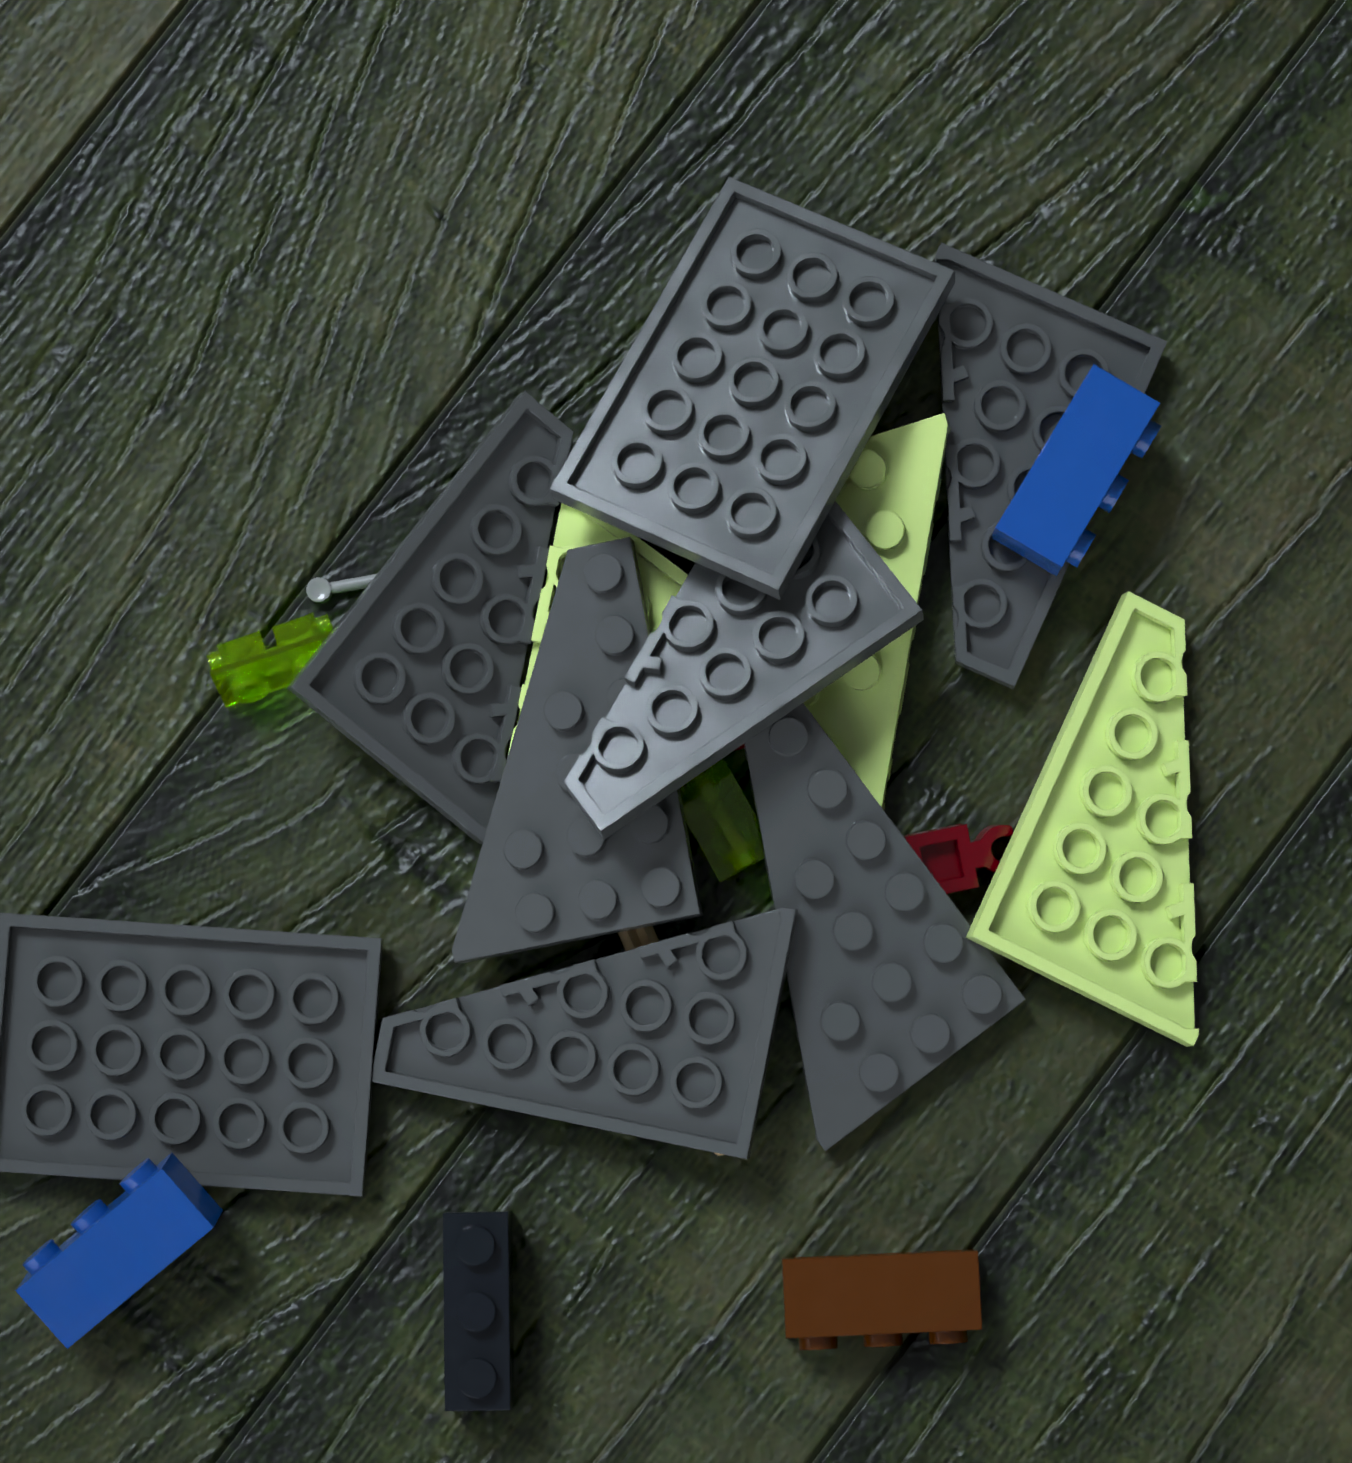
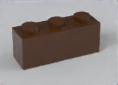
M975 1249L781 1258L785 1337L799 1338V1350L838 1348L837 1336L863 1335L864 1347L903 1345L902 1333L928 1332L929 1344L968 1342L967 1330H982L978 1251Z

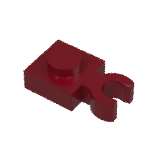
M961 823L903 835V837L945 893L948 894L979 887L976 873L977 868L982 867L987 871L996 872L1000 861L996 860L992 855V844L999 837L1012 835L1013 828L1012 826L1001 824L990 825L982 829L975 840H970L967 824Z

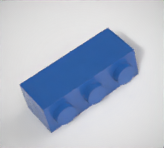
M1093 364L996 525L991 538L1055 576L1059 574L1065 562L1077 568L1096 537L1095 533L1086 529L1088 523L1098 507L1108 513L1111 512L1129 481L1118 473L1130 453L1142 459L1160 430L1161 425L1151 420L1160 402Z
M173 1153L169 1154L157 1165L150 1158L144 1160L119 1183L125 1190L123 1194L108 1206L101 1198L96 1200L71 1223V1226L77 1231L60 1246L53 1239L48 1240L22 1264L28 1273L16 1289V1292L67 1349L213 1229L223 1211L222 1208Z

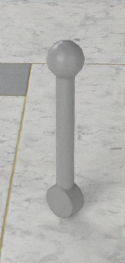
M377 574L328 582L322 577H316L308 582L306 592L313 602L322 604L327 602L332 594L365 589Z

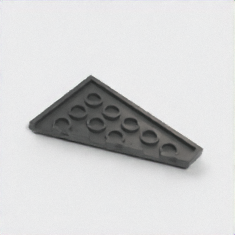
M941 243L935 256V263L954 270L956 281L937 315L942 413H945L950 425L944 457L954 659L956 665L1014 689L1069 563L1065 562L1059 574L1055 576L992 539V533L1092 365H1097L1145 394L1168 341Z
M526 391L517 396L287 687L289 691L478 844H483L506 765L505 755L508 741L512 738L522 688L519 686L527 646L531 644L535 623L533 619L535 606L540 598L549 553V548L547 547L555 507L559 505V502L553 499L550 487L569 456L573 431Z
M836 501L781 600L695 562L676 597L672 595L664 608L660 625L653 633L649 634L624 677L626 683L606 718L602 716L592 733V742L587 751L579 755L564 783L567 791L603 840L607 839L923 621L922 609Z
M631 537L567 550L453 944L452 953L455 963L462 964L703 916L680 788L603 840L569 794L564 783L579 755L587 751L592 742V733L601 717L606 718L626 683L624 677L651 633L635 544Z
M802 703L744 743V749L748 761L752 793L757 810L774 909L787 907L798 910L786 975L803 1062L805 1083L808 1089L814 1122L815 1137L826 1151L1026 999L986 947L965 938L970 929L969 923L804 703Z
M780 907L758 915L726 922L704 930L683 934L596 960L593 959L553 972L539 974L503 984L499 987L382 1018L371 1082L749 1159L798 910Z

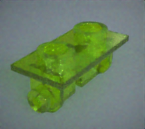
M311 612L305 616L273 626L272 629L277 646L267 650L260 631L217 644L218 651L207 654V658L211 671H209L225 707L238 703L256 702L263 699L268 693L288 687L332 632L333 627L328 614L316 617L314 612Z
M724 758L680 788L686 823L720 883L764 859L758 818Z

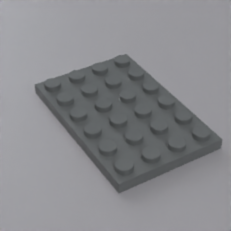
M728 177L551 485L550 491L553 499L781 600L956 282L955 271Z
M0 913V1172L123 1180L147 1158H150L157 1165L169 1154L173 1153L200 1185L364 1196L373 1088L371 1075L376 1048L384 940L382 938Z

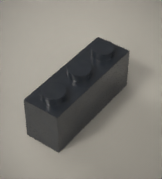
M512 1211L443 1213L445 1411L511 1410L514 1407Z

